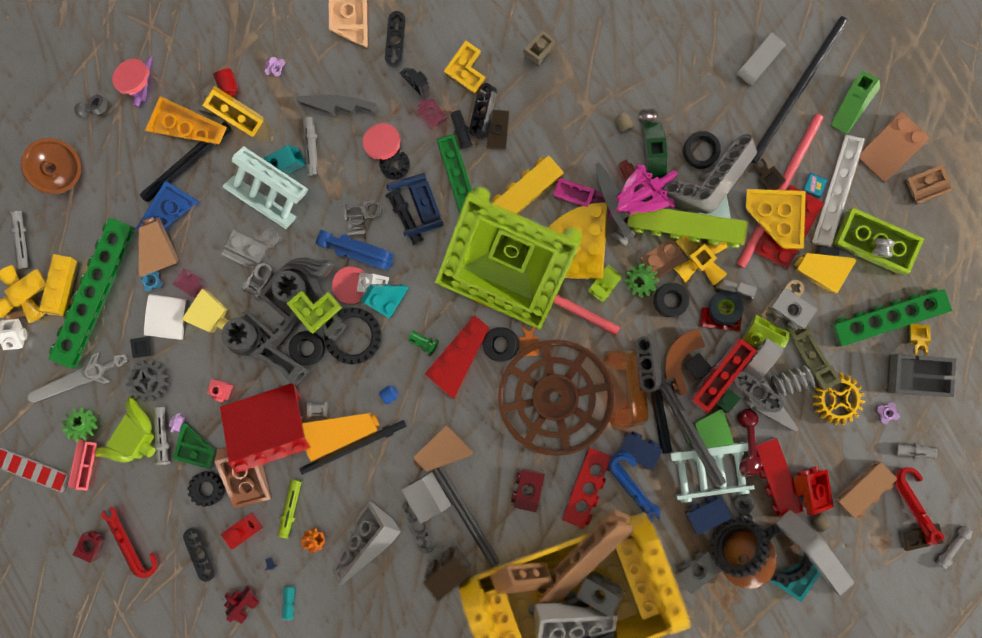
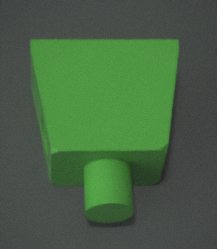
M716 409L692 422L707 448L734 444L723 409ZM685 434L686 441H687V443H688V445H689V444H691V442L689 441L687 435Z

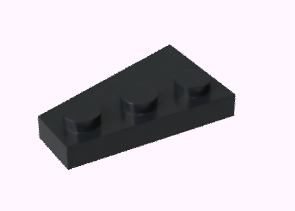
M404 68L399 72L423 100L430 96L428 79L421 71L417 73L414 68Z

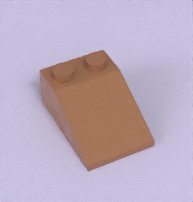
M901 111L861 151L859 160L885 183L930 137Z
M226 447L217 449L214 462L234 509L271 499L263 465L235 473L228 462Z

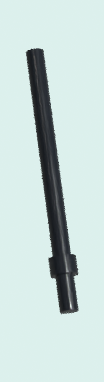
M404 420L391 426L386 425L382 427V430L300 467L299 470L304 475L385 436L388 438L394 435V432L407 427Z

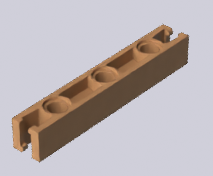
M613 509L550 572L553 581L536 590V592L542 593V595L537 597L538 603H559L634 531L631 524H626V522L630 521L629 515Z

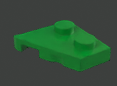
M182 423L173 460L211 469L216 449L188 424Z

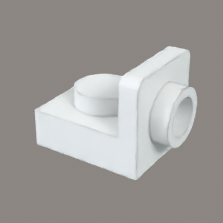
M360 273L357 291L365 293L370 284H388L389 277Z

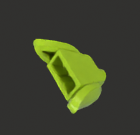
M133 395L126 400L127 414L124 415L106 444L107 447L97 448L95 457H104L116 462L126 463L134 458L140 459L143 455L150 458L155 453L156 449L150 445L154 439V435L151 433L150 419L138 405Z

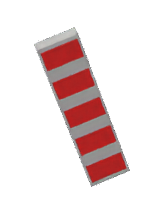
M0 447V469L60 493L64 492L70 477L69 473Z

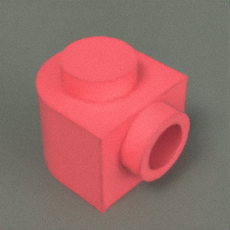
M211 379L207 394L212 395L213 400L224 402V400H229L233 385Z

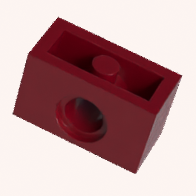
M523 468L521 473L517 472L515 483L518 484L517 491H513L511 498L514 508L537 513L545 477L544 473ZM523 486H532V493L529 495L523 494Z

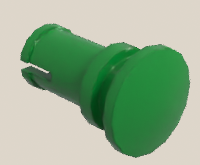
M414 330L408 338L409 342L421 347L422 351H428L427 356L429 357L435 352L439 342L437 339L433 342L432 338H426Z

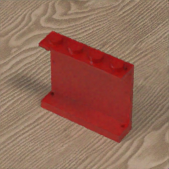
M293 383L220 407L228 462L235 473L243 472L310 448L305 438L298 405L300 395Z

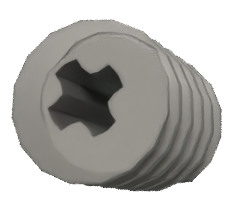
M801 365L800 369L795 367L793 372L787 370L786 375L781 372L778 377L776 375L771 377L773 391L778 396L779 393H782L786 397L787 390L794 394V388L801 392V385L807 390L808 383L816 387L813 374L805 365Z

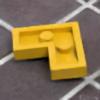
M465 40L444 70L446 75L474 94H476L486 79L485 76L472 68L481 51Z

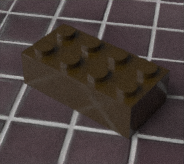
M457 546L454 549L449 547L442 553V558L439 561L435 559L427 565L423 584L437 602L470 576L471 563Z

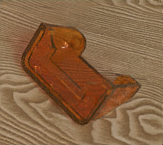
M636 350L605 351L604 359L609 362L612 368L615 370L625 369L628 407L618 408L614 417L610 418V428L620 430L644 425L649 416L647 392L643 391L640 386Z

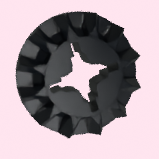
M398 150L391 157L395 161H400L398 162L400 170L394 166H389L391 165L390 158L380 159V170L390 179L402 178L410 167L409 158L402 150Z

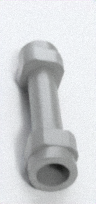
M963 525L957 532L959 534L947 552L938 557L936 563L942 568L947 569L953 563L951 561L952 557L965 540L969 541L972 537L973 531Z

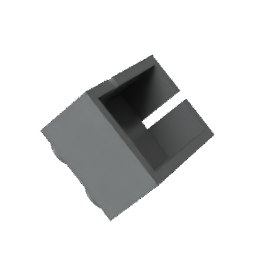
M891 354L888 392L954 397L955 380L944 379V376H955L956 358Z

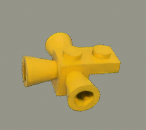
M681 236V239L675 241L689 258L688 261L673 268L684 283L689 280L697 269L705 271L712 286L727 275L714 261L717 259L715 254L728 248V243L720 242V245L702 244L701 241H689L687 236Z
M14 265L1 269L0 280L8 288L4 291L7 296L0 299V318H4L13 307L23 309L28 323L35 322L43 317L45 313L40 311V307L34 302L39 298L37 293L42 291L46 284V280L41 272L35 269L19 280Z

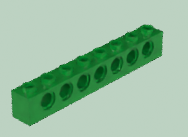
M109 218L103 225V234L96 241L94 255L87 262L88 269L80 278L79 283L81 285L72 297V306L66 311L64 316L65 322L57 331L58 338L56 343L49 350V360L68 368L77 367L135 232L134 227L113 218ZM113 235L117 236V241L115 244H111L110 239ZM108 252L109 260L104 262L103 255ZM101 270L102 276L97 280L95 273ZM92 287L94 295L89 297L88 290ZM83 305L87 308L84 315L80 313V308ZM75 323L79 325V330L76 333L72 329ZM69 340L71 348L66 350L65 343Z

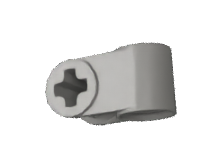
M258 264L244 282L241 290L243 292L247 291L258 301L261 298L259 294L275 274L274 268L269 264ZM263 267H266L269 272L266 277H262L260 274Z

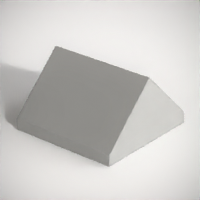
M433 471L401 490L420 524L442 513L452 505Z

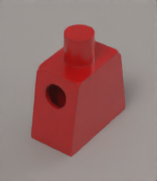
M252 512L220 535L229 548L233 550L260 531L263 526Z

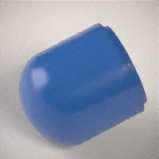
M389 385L381 390L379 395L384 403L388 405L397 399L398 391L394 386Z

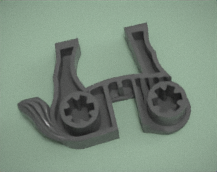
M306 257L293 259L286 263L274 274L259 294L265 302L285 319L281 323L276 324L277 328L273 332L254 314L244 311L242 312L244 316L231 319L224 325L221 334L224 344L237 355L266 361L270 366L279 369L290 383L298 385L310 370L277 350V346L289 336L300 321L287 303L300 291H303L312 303L315 304L324 296L317 279H325L333 270L334 263L329 260H316ZM336 313L322 327L324 334L335 341L347 325Z

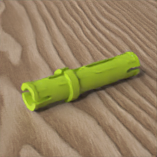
M290 479L283 512L279 517L281 521L277 534L278 537L289 538L292 522L295 521L293 516L302 481ZM292 491H294V495H293V499H292V504H291V506H289L290 500H291ZM290 511V512H289V516H288L287 525L284 526V525H285V521H286V517H287V512Z

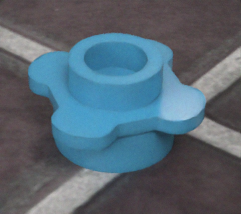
M158 271L141 277L144 289L148 292L156 287L161 288L163 282L159 279Z

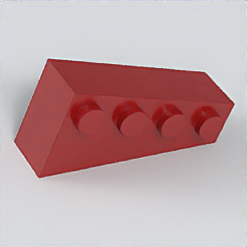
M474 315L425 372L429 379L453 399L489 327Z

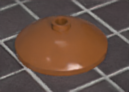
M43 138L34 141L25 149L21 158V171L25 180L34 189L46 194H61L70 190L77 183L81 174V162L75 150L67 143L58 139ZM46 168H50L52 172L48 173Z
M740 530L728 538L724 546V557L729 564L740 566L752 559L757 548V539L754 534L748 530ZM769 543L771 546V551H768L770 557L765 559L767 562L765 566H760L762 568L760 572L755 571L756 574L754 576L748 575V578H736L723 572L725 577L732 584L744 589H754L766 584L772 578L777 565L776 551L772 543ZM742 556L746 558L744 563L741 561Z

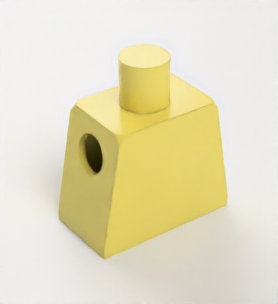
M201 289L182 320L214 333L217 328L222 330L229 321L224 318L228 313V309L207 290Z

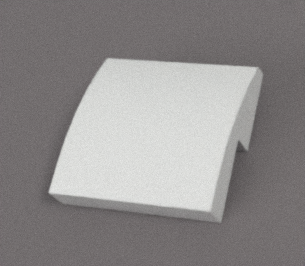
M149 294L145 313L144 335L182 340L184 338V321L182 318L187 312V299Z

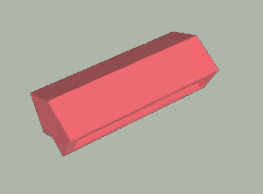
M83 439L77 442L68 487L77 490H88L97 447L96 442L84 441Z

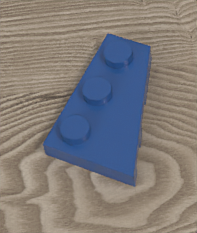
M165 181L135 230L139 232V227L143 224L142 221L149 217L154 219L160 217L166 229L199 201Z

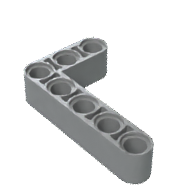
M750 134L738 136L701 186L677 180L665 184L664 191L668 192V198L674 199V206L705 214L714 212L755 157L757 149Z
M789 510L776 522L777 526L805 552L823 578L839 596L854 584L852 578L824 540L793 511Z

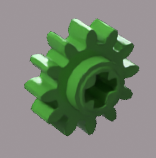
M641 263L639 267L635 264L632 266V270L626 272L630 276L624 280L630 283L626 289L632 288V295L639 292L640 298L645 294L650 296L652 291L658 288L654 285L660 281V279L654 278L658 272H651V265L645 268L644 263Z
M81 407L79 412L72 409V415L65 414L68 420L61 421L65 426L62 428V431L69 440L73 438L76 442H79L80 437H82L84 441H87L86 435L94 436L91 430L98 428L95 424L97 419L95 416H92L93 413L90 410L85 411Z

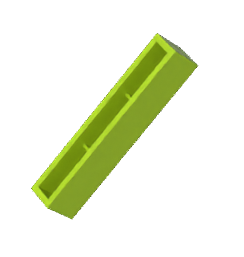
M663 208L652 212L634 213L629 216L627 225L632 228L633 232L643 233L644 230L651 231V235L662 236V233L670 234V238L681 239V236H687L689 241L700 242L701 239H706L708 244L720 245V242L728 243V247L739 248V245L745 244L748 222Z

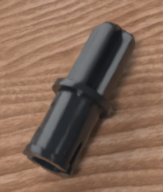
M461 111L452 112L451 118L455 127L454 133H457L461 149L471 147L473 144L468 133L469 128L465 125Z

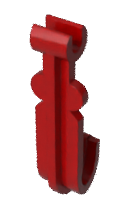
M902 468L896 472L895 477L897 480L894 484L926 535V543L930 546L937 545V542L945 540L944 534L937 531L905 479L907 473L916 482L922 481L923 477L914 468Z
M113 506L109 508L112 512L111 517L107 515L105 510L102 511L101 516L107 522L131 572L138 578H147L154 574L158 564L155 554L150 553L149 555L152 567L144 569L117 516L116 508Z

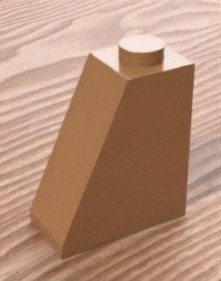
M153 217L146 218L139 227L140 277L173 265L178 261L177 254L160 217L156 219Z
M446 425L413 457L415 459L413 463L419 470L422 471L424 469L427 472L469 457L473 454V451Z

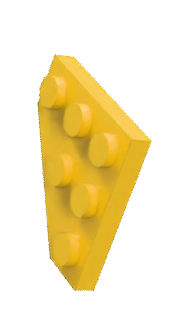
M747 189L746 211L783 249H804L806 191Z

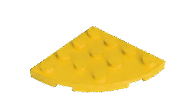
M606 202L589 204L588 207L581 206L559 217L548 227L561 234L566 228L573 227L582 234L581 244L565 278L603 280L608 217Z

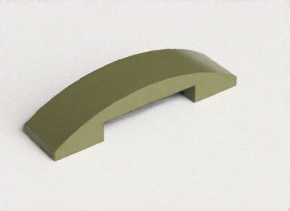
M785 324L800 357L807 368L811 370L814 379L823 391L841 383L842 381L832 365H829L811 335L812 331L808 324L805 329L798 328L797 330Z

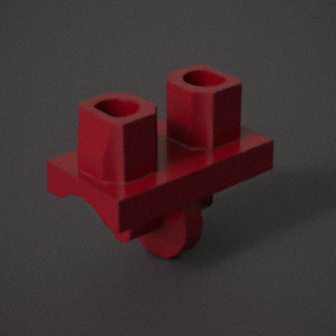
M247 585L241 593L236 590L233 594L227 592L224 595L227 599L224 606L228 608L225 611L227 615L226 620L230 623L234 620L242 624L248 616L247 612L242 610L244 606L247 605L254 609L258 605L259 599L253 594L251 587Z

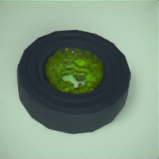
M721 291L715 294L710 300L708 307L711 318L716 323L724 326L738 322L744 311L741 298L730 291ZM724 304L726 307H730L728 312L722 310Z

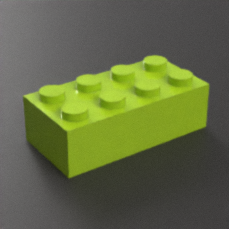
M851 208L846 211L833 246L903 276L910 274L924 238L858 209ZM874 239H887L895 242L891 248L892 258L872 255V251L875 249Z

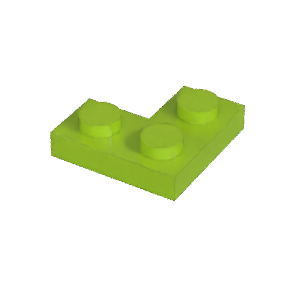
M300 291L287 303L311 333L319 329L342 308L329 292L313 304L307 295Z

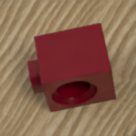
M93 530L82 533L73 556L89 563L95 561L105 539L100 537V533ZM88 540L93 543L92 550L87 548Z

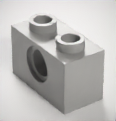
M787 288L780 289L768 307L772 310L771 313L779 319L783 317L788 321L787 324L795 330L798 328L805 329L818 310ZM789 305L795 307L794 315L788 313Z

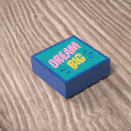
M809 173L802 191L821 198L828 180Z

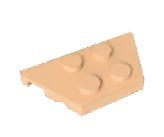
M329 0V30L368 48L367 0Z

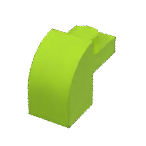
M607 264L603 271V280L596 279L588 289V292L603 302L623 275Z

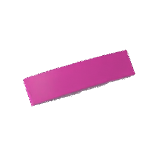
M559 178L553 193L554 197L579 207H588L589 204L606 202L603 193ZM608 208V218L614 219ZM629 216L624 219L626 224Z

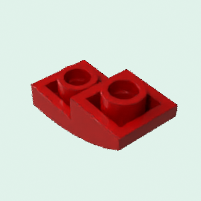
M702 307L699 326L740 332L742 317L738 322L724 326L716 323L711 318L709 308ZM720 310V312L725 315H729L733 312L727 310Z

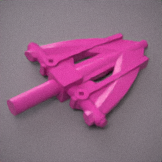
M637 164L636 170L626 181L621 194L616 197L618 201L616 211L629 212L630 216L634 213L652 212L666 207L674 208V199L668 198V192L662 190L666 183L678 176L677 172L673 170L660 179L658 177L652 179L653 174L645 171V165ZM637 186H643L641 189L634 193V189ZM649 196L652 197V199L647 202L642 201L648 198Z

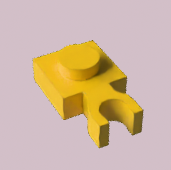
M909 325V343L916 345L913 351L916 356L918 350H922L924 356H927L929 353L927 345L931 343L930 325Z

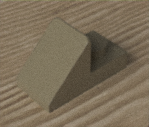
M541 31L524 48L523 54L540 66L557 41Z

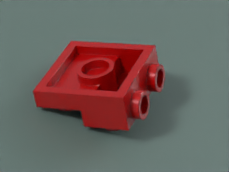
M810 467L808 470L797 471L798 475L794 476V488L796 489L797 496H804V507L806 508L807 515H815L834 508L828 469L820 470L819 467Z

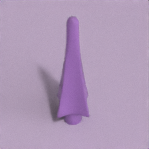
M148 57L147 62L145 64L148 67L149 72L152 63V57ZM148 82L141 91L131 95L133 97L132 105L139 107L141 101L146 102Z

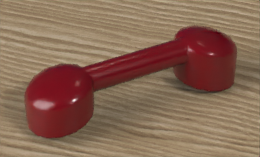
M744 409L738 413L737 420L742 427L747 428L749 457L744 458L740 462L739 469L743 476L751 477L760 473L762 469V461L756 452L755 426L759 422V417L752 409Z

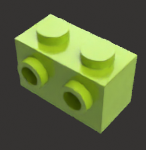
M756 314L744 331L743 340L750 346L758 348L768 338L784 348L789 341L790 332Z

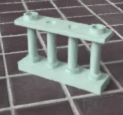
M243 146L233 155L231 160L239 166L236 176L233 175L223 185V188L287 229L297 218L290 213L293 203L297 204L306 195L308 188ZM245 171L255 177L252 186L242 181ZM261 182L271 187L268 197L258 192ZM278 192L287 198L284 207L274 202Z
M746 442L707 448L713 459H715L716 465L725 480L724 454L732 453V456L735 458L737 471V486L727 487L726 482L719 488L708 490L705 467L695 449L669 453V460L675 461L678 467L681 494L674 495L681 503L691 502L692 498L732 492H738L739 495L748 494L749 490L755 489L754 485L746 484L745 476L741 474L739 469L740 462L743 460V451H748V443ZM694 458L697 464L700 491L689 492L685 463H687L686 459Z

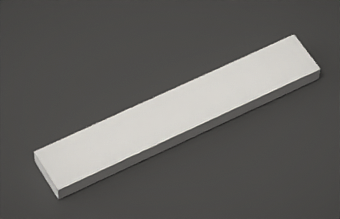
M845 134L812 244L824 247H832L864 145V138Z

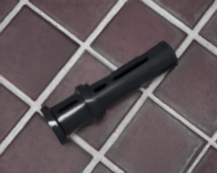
M401 188L387 193L385 197L390 200L393 206L392 211L398 214L405 230L417 227L408 210L409 204L404 201L400 193ZM421 234L409 237L413 243L412 245H416L424 240Z

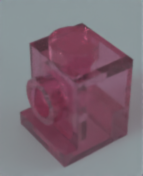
M426 98L419 103L418 114L432 130L447 119L446 114L432 98L429 101ZM432 108L434 109V113L428 114L427 110Z
M183 268L173 285L189 296L196 298L201 289L205 290L206 287L200 283L202 279L193 273L189 275L191 271Z

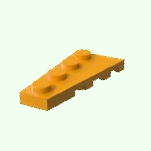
M160 96L145 131L219 145L227 127Z

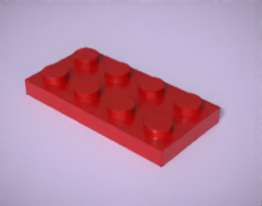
M792 185L787 189L789 191H802ZM807 193L805 195L804 240L824 205L823 202ZM765 230L754 253L788 270L799 249H783Z

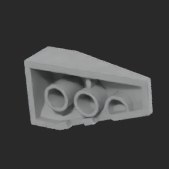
M370 501L357 516L355 530L353 533H349L348 539L350 540L347 547L341 550L332 570L338 583L341 585L388 548L401 532L393 518Z
M558 603L535 604L533 619L535 638H584L587 636L594 638L615 631L618 615L615 613L610 618L595 609Z

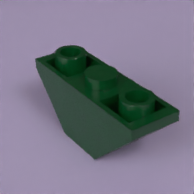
M662 122L643 123L646 172L653 174L652 179L656 177L660 179L667 174L668 158Z

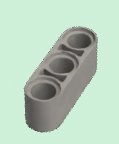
M772 32L738 71L737 75L752 86L786 46V43Z
M768 338L756 349V353L741 370L749 373L758 381L765 376L784 350V348ZM744 375L743 377H740V376L738 377L739 379H741L742 381H744L745 383H747V384L750 385V386H751L752 384H754L753 381H752L751 384H749L748 382H746V381H745V378H746L745 375Z

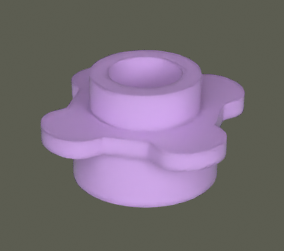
M275 57L268 58L265 62V74L279 76L285 61L283 59L278 60Z
M889 402L888 405L877 408L882 423L888 424L891 420L899 419L900 415L896 412L895 403Z
M179 413L171 418L169 427H171L172 433L175 431L180 432L182 423H184L185 418L181 417Z

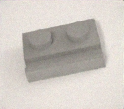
M233 230L221 255L254 270L261 263L268 246Z

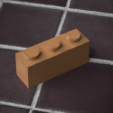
M875 461L834 500L850 517L854 519L860 518L866 513V508L869 505H874L880 500V495L884 491L887 492L893 488L897 478L882 462Z
M546 562L506 566L491 575L497 595L534 591L553 581Z

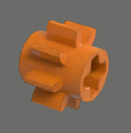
M317 528L304 531V536L301 538L303 549H309V553L322 550L325 542L323 533L317 532Z

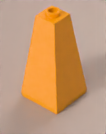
M371 413L304 422L302 424L305 438L310 445V448L306 449V453L310 461H313L378 430L377 426L380 425L375 415L372 416Z

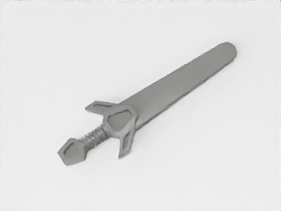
M99 353L91 356L87 366L30 392L27 398L29 402H37L94 380L106 384L111 381L103 377L104 371L115 366L122 367L129 359L127 355H116L113 360L99 364L97 363Z

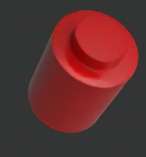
M226 68L215 72L213 76L217 87L231 97H236L239 89L232 69Z

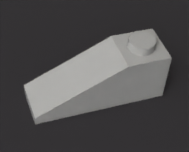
M766 381L761 382L770 390H772ZM756 386L753 389V395L757 398L762 396L763 389L760 386ZM744 393L746 397L744 401L750 409L753 408L755 411L791 431L796 432L799 430L784 407L779 412H769ZM766 396V398L762 400L763 403H764V400H767L768 402H770V403H771L770 408H772V407H776V408H777V406H778V405L776 404L777 399H775V400H770V399Z

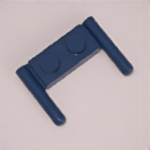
M425 173L386 185L388 191L409 185V191L423 225L405 230L403 234L406 238L443 226V221L440 218L441 215L429 183L426 180Z

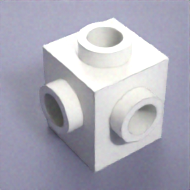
M19 318L0 320V344L3 350L23 348L24 341L27 339V331L25 328L23 329Z

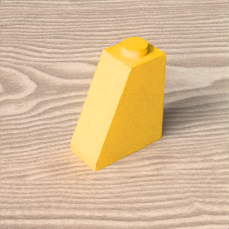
M806 253L797 257L793 264L795 266L793 271L829 293L836 294L857 260L848 257Z

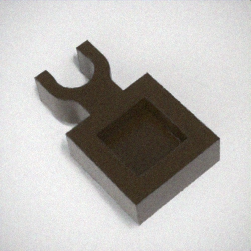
M763 158L760 159L764 163L761 169L755 164L753 165L756 171L763 174L759 177V180L768 190H777L786 182V179L774 166L769 169L767 162Z

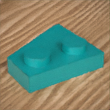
M370 284L360 301L390 319L409 287L404 284H400V286Z
M803 560L780 573L795 571L801 566ZM813 564L810 571L798 581L792 583H780L772 579L770 581L802 602L820 576V572Z

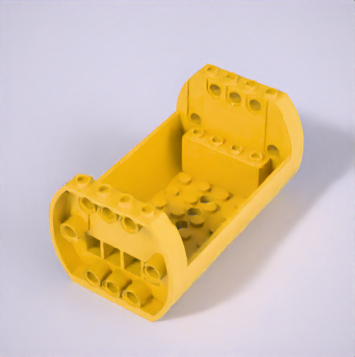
M645 512L631 516L630 521L626 522V524H631L634 531L591 571L599 573L604 577H609L611 583L620 585L626 591L616 612L618 615L615 629L617 633L616 638H659L690 628L686 609L653 524ZM589 533L473 575L458 585L463 608L474 638H535L534 614H531L528 609L532 604H541L538 603L537 597L542 595V593L534 590L497 595L491 575L506 566L546 562L548 570L551 572ZM584 579L572 590L573 592H575L576 595L578 594ZM599 589V592L605 596V593ZM565 597L558 604L566 601ZM592 606L586 607V608H589V609H595V608L592 607Z

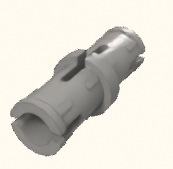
M896 443L895 454L896 456H910L913 459H918L919 457L936 459L937 448L920 446L917 443L913 445Z

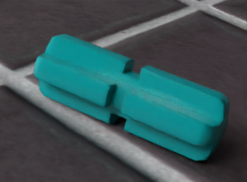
M285 586L283 588L284 604H282V619L292 620L294 617V604L292 602H294L295 588L292 586Z

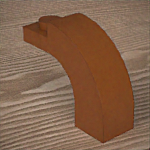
M699 328L677 337L668 347L664 356V378L667 380L673 378L671 385L674 392H677L678 395L688 393L681 372L683 359L691 351L705 347Z

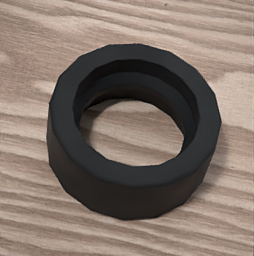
M708 131L693 133L686 140L683 147V155L686 162L697 169L710 167L719 158L721 153V145L718 138ZM705 139L711 143L713 153L708 160L699 161L692 156L691 146L694 141Z

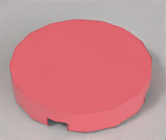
M129 59L122 62L115 69L112 83L121 94L128 93L132 95L141 91L148 82L147 77L150 72L141 60Z
M385 123L376 124L365 133L363 147L371 158L385 160L394 156L399 150L401 137L392 125Z
M355 266L345 267L335 274L332 281V290L341 302L346 304L361 302L360 300L364 292H358L357 286L359 274L365 273L362 269Z

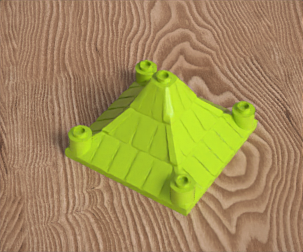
M475 187L466 198L435 283L541 330L581 244L582 234L573 227L566 228L562 234L557 233L518 214L493 205L489 202L490 194L488 190L484 187Z

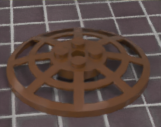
M547 340L522 350L509 363L499 385L498 403L505 426L518 442L537 453L561 456L578 452L598 439L611 418L614 405V391L607 369L590 350L566 340ZM549 346H565L575 349L580 353L573 362L565 358L551 357ZM541 348L542 360L532 364L525 372L515 367L517 362L525 355ZM586 357L590 358L599 368L605 383L593 384L589 374L581 367ZM552 363H562L570 366L565 376L554 374ZM545 365L547 376L539 382L529 376L535 369ZM577 371L584 377L588 387L577 389L571 381ZM512 373L520 379L516 388V402L504 404L505 385L509 374ZM524 383H527L534 388L532 399L521 401L522 388ZM607 391V408L604 418L600 422L592 417L596 393ZM553 392H558L561 395V400L558 403H553L550 400V395ZM590 394L589 407L587 412H584L577 407L579 396ZM534 406L540 414L534 424L528 419L523 408ZM518 410L521 419L530 428L525 439L513 428L506 412ZM572 413L582 419L577 425L566 430L564 419ZM546 419L557 421L559 432L546 431L541 429V426ZM586 423L597 428L585 441L570 447L568 436L579 431ZM538 433L546 437L560 438L563 449H546L536 446L531 442Z

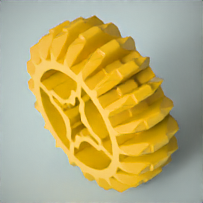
M839 373L838 376L842 381L841 384L846 387L838 392L831 388L823 391L822 388L814 387L818 394L812 395V398H817V401L813 402L812 405L819 406L815 412H822L820 418H826L827 423H831L833 420L834 425H838L839 422L845 425L846 419L849 422H853L852 416L859 417V414L856 412L857 410L863 411V408L859 405L865 404V400H860V397L865 396V393L859 392L862 389L861 385L855 386L857 384L856 379L851 380L850 375H846L844 378L843 373ZM850 392H851V395H852V403H851V404L848 402V396H849ZM825 394L829 397L827 407L825 405ZM836 396H841V403L835 401L837 400L835 399ZM839 406L846 410L845 413L840 415L831 413L833 409L836 410Z

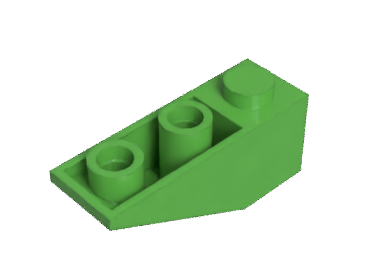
M862 70L849 89L831 126L848 134L880 89L879 79Z

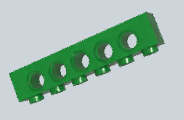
M935 287L926 290L927 294L922 296L917 293L907 296L908 300L903 302L901 299L889 302L890 306L885 308L883 305L871 308L872 312L866 314L865 311L854 313V318L847 319L845 316L836 319V323L830 326L837 347L852 344L951 312L952 308L946 290H938ZM925 300L930 304L928 310L923 305ZM907 305L910 306L912 310L910 315H907L905 312V308ZM889 311L892 312L894 316L892 321H889L887 319V313ZM870 317L875 319L874 327L869 325ZM852 323L857 325L856 333L850 330Z

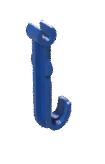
M324 230L319 231L315 244L327 249L328 247L335 249V253L339 257L347 255L348 258L389 270L390 265H392L394 255L382 248L355 239L351 240L350 236L346 234L337 238Z
M617 451L610 457L609 470L641 510L648 515L653 524L654 515L660 520V508L651 503L619 464L620 460H625L634 467L636 459L627 451Z

